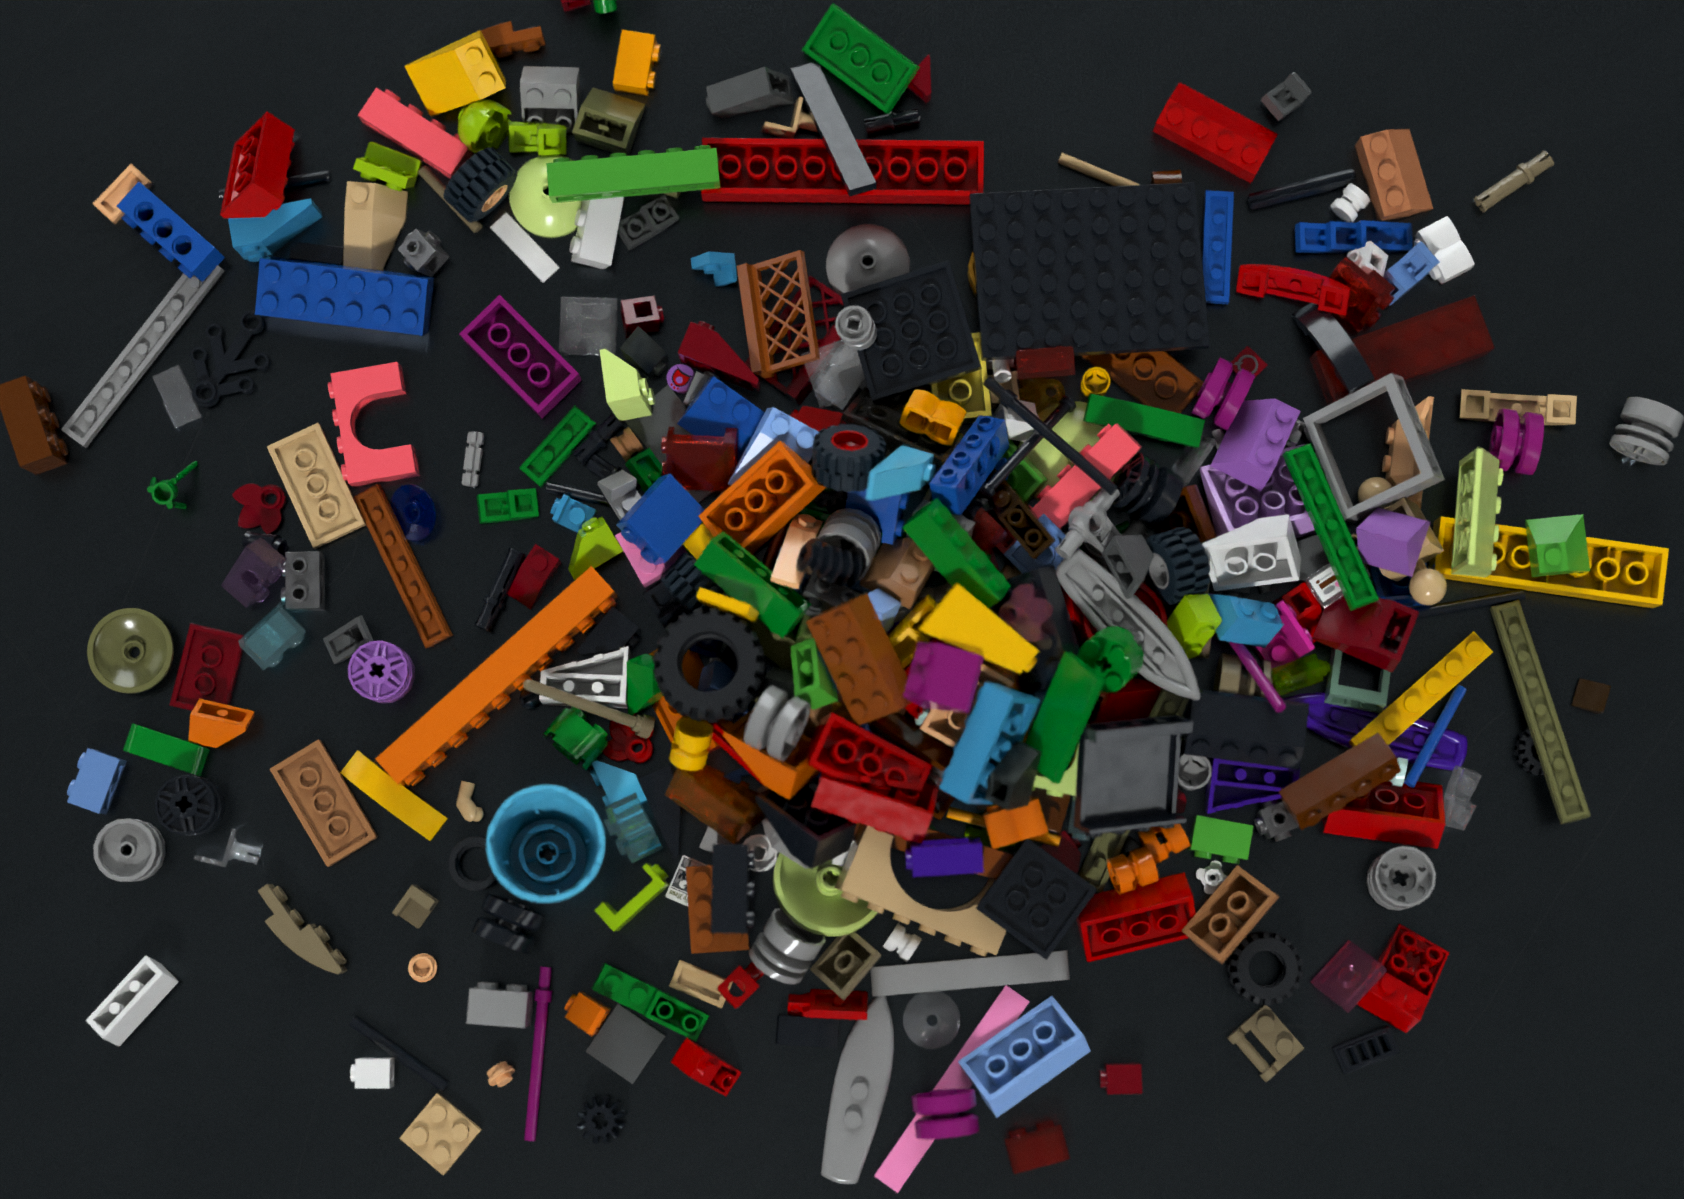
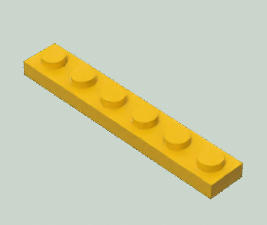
M1473 631L1348 743L1354 747L1379 733L1387 745H1389L1490 656L1493 651Z

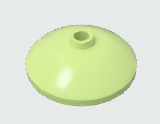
M542 155L525 163L517 171L515 184L509 192L511 209L517 221L526 230L538 236L548 238L561 237L578 228L575 225V217L578 209H581L582 201L552 203L549 195L544 194L545 189L548 188L546 163H553V160L557 158H567L561 155Z

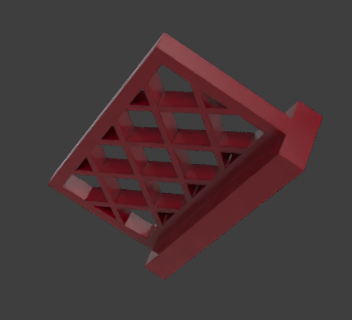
M812 276L808 277L809 287L811 288L813 285L821 291L822 295L821 301L812 302V308L823 306L825 319L815 321V326L826 325L827 329L825 337L817 340L820 359L785 369H793L794 376L787 387L778 382L777 372H775L774 378L760 377L799 406L813 389V385L822 372L825 373L831 365L829 362L838 349L842 350L845 346L835 328L837 317L829 318L827 305L839 303L844 306L842 298ZM801 288L791 300L794 304L798 302L802 295ZM825 294L831 297L832 299H826ZM788 304L779 318L786 321L793 307ZM776 320L769 330L770 336L774 338L781 330L783 324ZM805 323L795 324L791 326L799 330L802 329ZM790 329L787 332L789 345H786V347L790 348L793 343L791 335L792 330ZM802 342L797 349L809 347V342ZM778 347L775 353L784 352L785 350ZM749 357V358L746 360L745 364H746V365L748 366V368L751 370L750 357Z

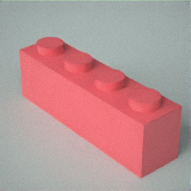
M376 88L358 114L362 123L451 179L459 167L473 155L472 151L461 142L459 135L451 136L445 132L447 128L435 119H432L431 122L422 117L423 112L415 106L409 104L406 107L399 102L400 98L390 90L386 89L383 92Z

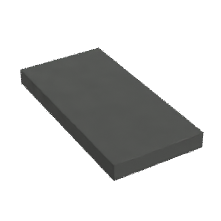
M667 385L654 395L655 404L651 405L652 415L624 421L647 449H651L666 472L671 474L700 504L727 483L736 468L729 460L677 425L687 407L670 386Z

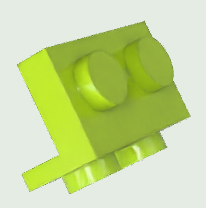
M369 142L365 156L356 158L353 169L361 172L360 176L370 181H376L378 178L387 182L386 186L388 188L402 191L403 188L414 187L422 161L381 144Z

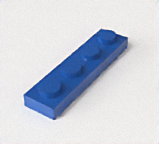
M1205 191L1202 266L1206 303H1229L1234 192Z

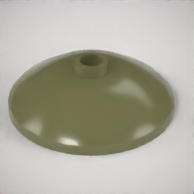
M124 608L105 616L93 629L87 646L88 662L95 677L109 689L129 694L140 693L157 685L169 671L174 656L173 639L164 622L154 614L137 608ZM138 647L140 654L134 658L131 652L134 648Z

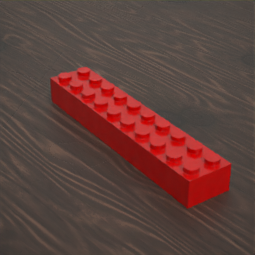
M702 138V145L717 148L721 188L701 190L703 201L969 204L970 194L983 193L984 141L856 140L876 181V189L849 197L822 139Z

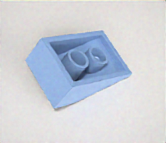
M774 407L767 408L728 484L732 485L779 441H783L808 463L813 454L814 437L819 432Z

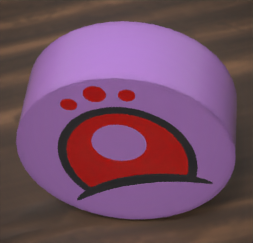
M677 364L668 371L667 383L674 392L686 393L695 376L694 372L687 365Z

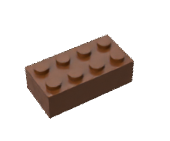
M867 593L829 608L806 621L855 725L859 726L892 714L911 703V701L903 697L908 678Z

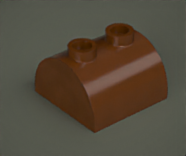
M1197 485L1187 486L1182 489L1180 498L1168 518L1156 527L1158 534L1179 527H1185L1190 529L1193 534H1196L1200 543L1217 537Z

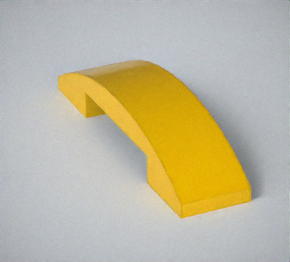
M359 750L355 752L340 772L378 804L429 841L434 838L448 819L408 788L398 785L387 772Z

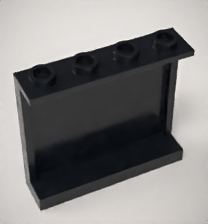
M1178 715L1086 724L1078 746L1074 827L1084 831L1086 836L1101 837L1103 833L1107 832L1126 834L1127 830L1131 829L1149 831L1151 827L1155 826L1173 828L1175 824L1186 823L1187 818L1176 814L1181 734L1192 733L1193 721Z

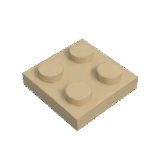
M436 1093L402 1134L400 1139L438 1172L445 1175L482 1129L440 1093Z

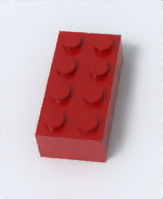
M821 773L811 806L818 808L823 813H832L844 817L852 823H862L873 827L879 832H889L900 836L906 841H915L922 844L933 816L939 787L925 782L922 791L916 792L836 779Z

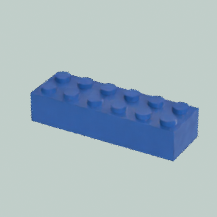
M267 256L260 258L255 315L423 336L429 333L434 277Z

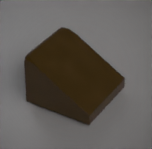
M1579 678L1571 706L1601 714L1604 712L1611 686Z

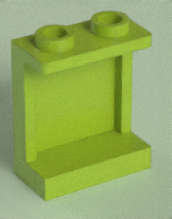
M646 863L643 866L644 870L652 877V882L618 913L609 902H603L595 909L597 914L614 932L622 929L669 886V883L666 881L669 875L659 864L652 866L650 863Z

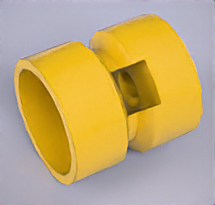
M685 716L677 721L669 757L673 765L687 771H697L704 768L708 757L707 748L710 746L713 734V727L707 720L698 722L692 720L689 716Z

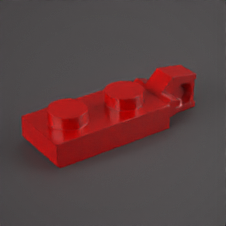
M811 989L810 993L803 995L789 994L788 1015L807 1018L867 1020V991H851L845 1000L833 990Z

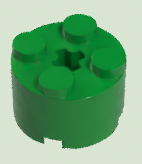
M1117 626L1106 627L1089 638L1078 651L1077 657L1105 680L1101 692L1119 691L1140 671L1143 665L1144 654L1141 645L1138 646L1134 640L1135 636L1124 628Z
M572 706L570 709H563L544 731L543 736L546 739L551 736L555 741L552 745L575 765L581 761L583 763L582 769L586 771L609 745L606 741L608 734L597 724H594L593 727L585 720L586 715L580 709Z

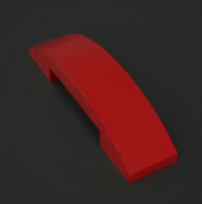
M1263 264L1240 265L1236 289L1238 293L1264 298L1265 294L1268 293L1319 304L1318 310L1344 316L1347 314L1351 291L1350 287L1320 274L1291 267Z

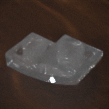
M1455 766L1444 796L1446 826L1465 830L1477 806L1470 799L1482 777L1478 772L1462 766Z

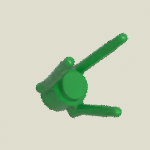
M193 461L171 480L165 479L157 483V479L152 477L147 491L151 493L153 500L161 505L166 504L168 509H186V504L174 500L178 495L176 484L198 465V462Z

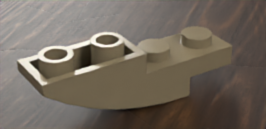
M266 884L258 890L274 914L265 920L266 924L287 947L309 963L335 974H343L347 971L344 966L346 963L344 956L338 949L333 951L327 942L330 937L321 925L317 927L315 924H309L303 928L301 925L304 923L303 918L296 909L291 910L285 902L288 897L280 886L274 887L273 884Z

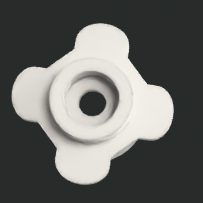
M1212 861L1210 866L1204 869L1199 868L1196 871V878L1201 881L1204 886L1203 890L1207 894H1213L1228 877L1223 873L1221 869L1222 864L1219 861ZM1211 875H1215L1214 880L1210 879Z

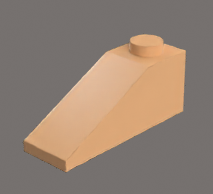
M797 514L794 516L770 579L771 582L795 589L799 588L806 573V569L803 572L796 570L799 552L808 540L818 537L823 521L817 520L808 514Z

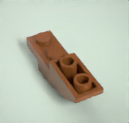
M511 21L481 30L493 56L496 55V57H507L512 55L513 51L518 50L531 52L538 50L542 45H546L541 26L514 31V27Z

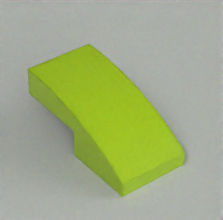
M508 122L509 152L537 151L538 155L566 154V126L540 122Z

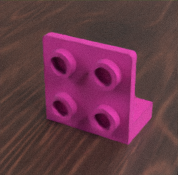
M1283 600L1277 603L1275 607L1284 626L1265 648L1252 646L1261 661L1263 659L1271 661V675L1276 674L1315 648L1312 644L1313 638L1311 634L1300 626L1296 620L1297 615L1290 605H1286Z

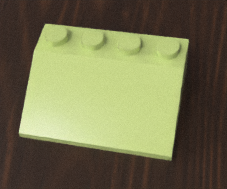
M1476 448L1459 461L1451 574L1487 577L1491 575V571L1496 569L1497 555L1493 553V543L1497 542L1499 536V526L1495 525V516L1499 514L1501 508V497H1497L1498 485L1501 486L1503 469L1499 468L1500 460L1482 448Z

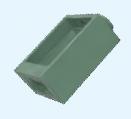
M1331 647L1324 703L1381 713L1387 705L1391 672L1381 668L1378 692L1338 685L1342 651Z

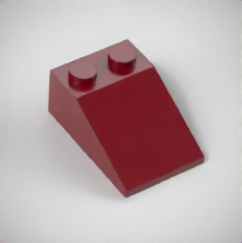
M699 321L698 324L690 322L678 351L681 363L702 372L705 370L720 376V379L759 394L761 391L759 379L718 332L714 331L715 327L703 321Z

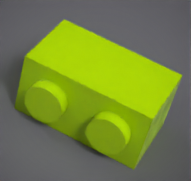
M1209 594L1185 595L1167 620V627L1182 646L1186 656L1194 658L1201 653L1205 644L1214 635L1222 619Z

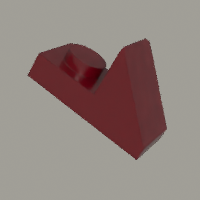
M930 54L918 65L920 69L908 85L926 103L931 100Z

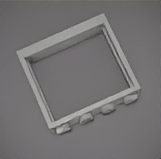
M1391 373L1303 418L1306 425L1304 428L1305 435L1314 445L1316 457L1321 468L1324 470L1327 482L1342 516L1347 522L1356 523L1368 517L1376 508L1385 509L1403 497L1408 498L1445 480L1402 376ZM1388 391L1421 473L1353 506L1321 424Z

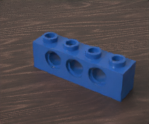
M138 182L118 203L117 207L124 213L121 218L133 229L138 225L143 230L140 235L152 246L155 242L162 247L159 252L170 262L174 259L178 260L181 264L177 268L189 279L195 275L203 282L225 258L141 182ZM153 214L152 218L146 221L148 216ZM172 230V233L165 238L166 234ZM188 247H191V250L187 254H184L185 250Z
M979 415L929 483L932 500L938 498L943 506L950 511V514L961 516L1010 447L1005 419Z

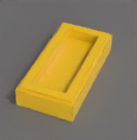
M701 587L697 592V599L707 607L719 608L724 613L727 611L736 614V617L750 622H756L759 612L747 603Z

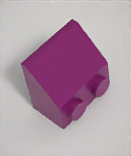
M918 641L903 697L923 708L969 713L984 657L944 644Z

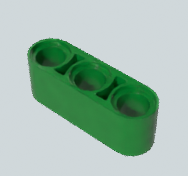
M134 723L131 725L123 747V751L198 776L202 774L210 751L209 748Z

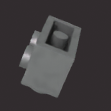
M320 551L285 552V559L281 560V574L285 576V588L281 589L282 604L289 611H325V555Z

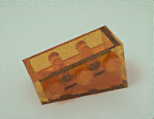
M708 765L697 771H687L678 768L665 795L732 844H735L764 818V813L755 801V796L759 793L749 789V783L742 780L740 784L724 778V772Z

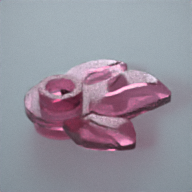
M1023 584L1013 590L1011 600L1006 601L1001 606L999 618L1009 627L1015 629L1026 641L1037 642L1043 639L1040 624L1050 618L1053 613V607L1045 599L1034 598L1035 592L1032 584ZM1013 609H1015L1017 614L1016 619L1012 615Z

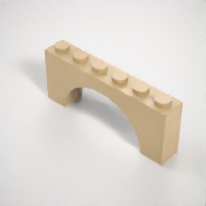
M860 824L835 885L836 889L842 891L840 897L857 903L858 898L867 901L868 905L866 908L881 914L886 909L894 913L892 919L907 925L912 920L920 924L919 930L933 936L936 931L946 935L945 941L959 947L962 942L971 945L970 951L980 956L986 957L987 953L997 955L1006 930L975 908L994 883V879L989 878L982 891L972 900L961 906L949 909L925 907L904 892L893 874L890 862V848L894 836L879 832L871 826Z

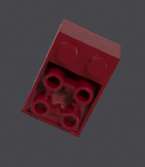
M1341 590L1327 600L1312 638L1392 673L1401 660L1419 611L1393 600L1383 598L1350 611Z

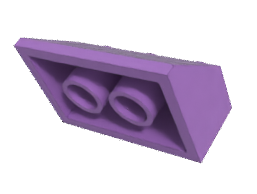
M1277 399L1243 401L1233 422L1226 431L1210 466L1262 491L1275 469L1301 411Z

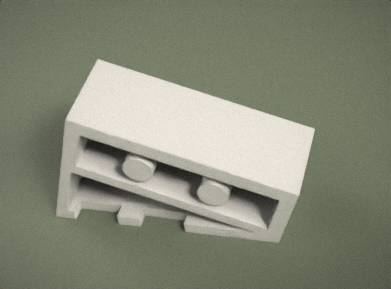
M629 646L607 654L595 655L593 658L542 670L540 683L610 708H628L626 661L631 660V651ZM539 695L542 705L570 706Z

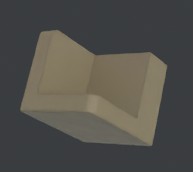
M411 885L392 913L402 917L416 928H421L439 900L419 886Z

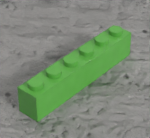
M709 145L696 146L694 150L683 151L682 148H669L666 150V153L644 150L638 152V155L627 156L626 153L610 154V158L599 159L598 156L588 155L583 156L581 160L570 161L569 158H557L553 160V163H546L549 198L552 203L721 188L717 148H711Z

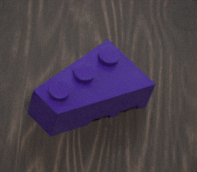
M1210 758L1212 776L1206 785L1204 810L1207 814L1219 810L1281 799L1278 791L1299 779L1300 768L1292 769Z

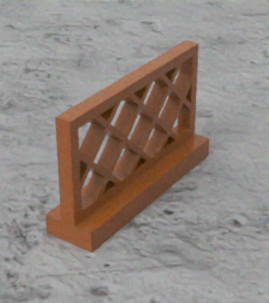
M798 250L757 264L750 265L744 263L738 265L737 273L751 371L760 377L769 378L775 376V372L819 360L820 355L804 252ZM797 260L798 269L791 278L784 273V270L789 262ZM771 268L776 272L768 285L762 282L761 271ZM781 275L790 281L782 295L773 290ZM795 285L801 288L802 293L796 304L787 299ZM770 293H773L779 297V300L770 312L766 309L765 302ZM785 302L793 307L786 321L777 316ZM799 312L805 315L806 320L800 331L791 326ZM774 320L783 324L776 338L770 336L769 328ZM789 329L798 334L790 348L781 343ZM805 339L809 342L810 354L800 356L795 352L802 340ZM778 346H780L787 353L780 363L774 364L773 355Z

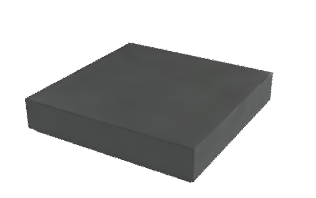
M618 1003L585 1052L634 1084L666 1035Z

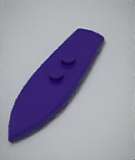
M1325 692L1304 693L1282 698V700L1309 703L1307 728L1323 738L1348 748H1353L1348 742L1380 714L1324 703ZM1420 717L1388 746L1397 758L1408 759V763L1414 764L1436 723ZM1446 728L1426 766L1459 771L1467 755V737Z

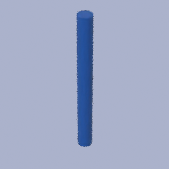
M1456 685L1404 781L1407 786L1415 787L1467 691L1465 687Z

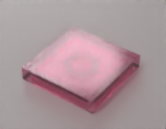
M1348 940L1311 980V984L1349 1013L1386 973L1387 969Z

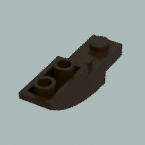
M996 468L993 469L985 482L997 472ZM1006 480L995 489V495L991 499L986 498L995 507L994 512L1000 521L1034 560L1056 541L1033 510Z

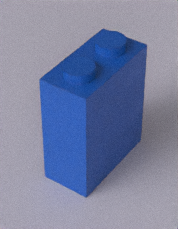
M671 474L659 477L616 525L621 530L623 538L632 544L634 543L641 550V556L647 562L658 565L667 562L702 523L698 516L705 509Z

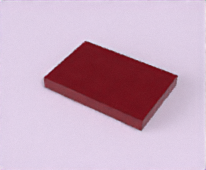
M190 623L169 706L192 711L199 699L230 705L247 636Z

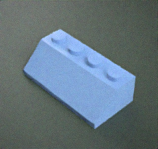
M1050 996L959 1060L958 1063L997 1118L1091 1052L1081 1031L1054 997Z

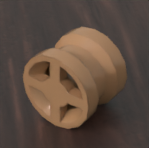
M629 427L625 428L623 434L619 437L614 436L610 439L626 462L631 459L634 453H640L645 450Z

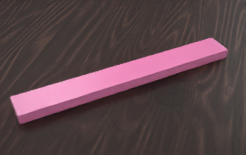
M1005 985L933 1090L948 1088L970 1089L973 1084L958 1061L1015 1022L1029 1001ZM915 1115L874 1174L877 1179L897 1193L935 1140L917 1139L914 1123L920 1118L932 1115Z

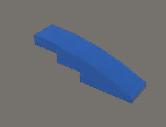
M1360 220L1356 223L1330 221L1326 224L1305 222L1295 224L1296 252L1348 254L1349 251L1365 247L1366 242L1372 241L1385 253L1409 252L1413 248L1412 223Z

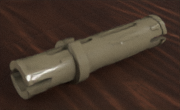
M1543 150L1527 163L1519 164L1517 170L1480 195L1475 196L1474 201L1478 207L1481 205L1480 210L1486 212L1487 209L1524 184H1531L1536 176L1549 167L1554 166L1552 157L1546 158L1549 153Z

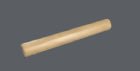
M1064 153L1061 154L1058 161L1061 165L1113 186L1140 185Z

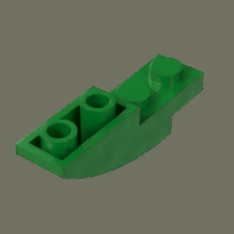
M605 962L591 988L694 1041H697L709 1017L708 1014Z

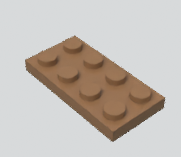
M318 739L270 768L271 773L327 867L332 866L378 838L321 740Z

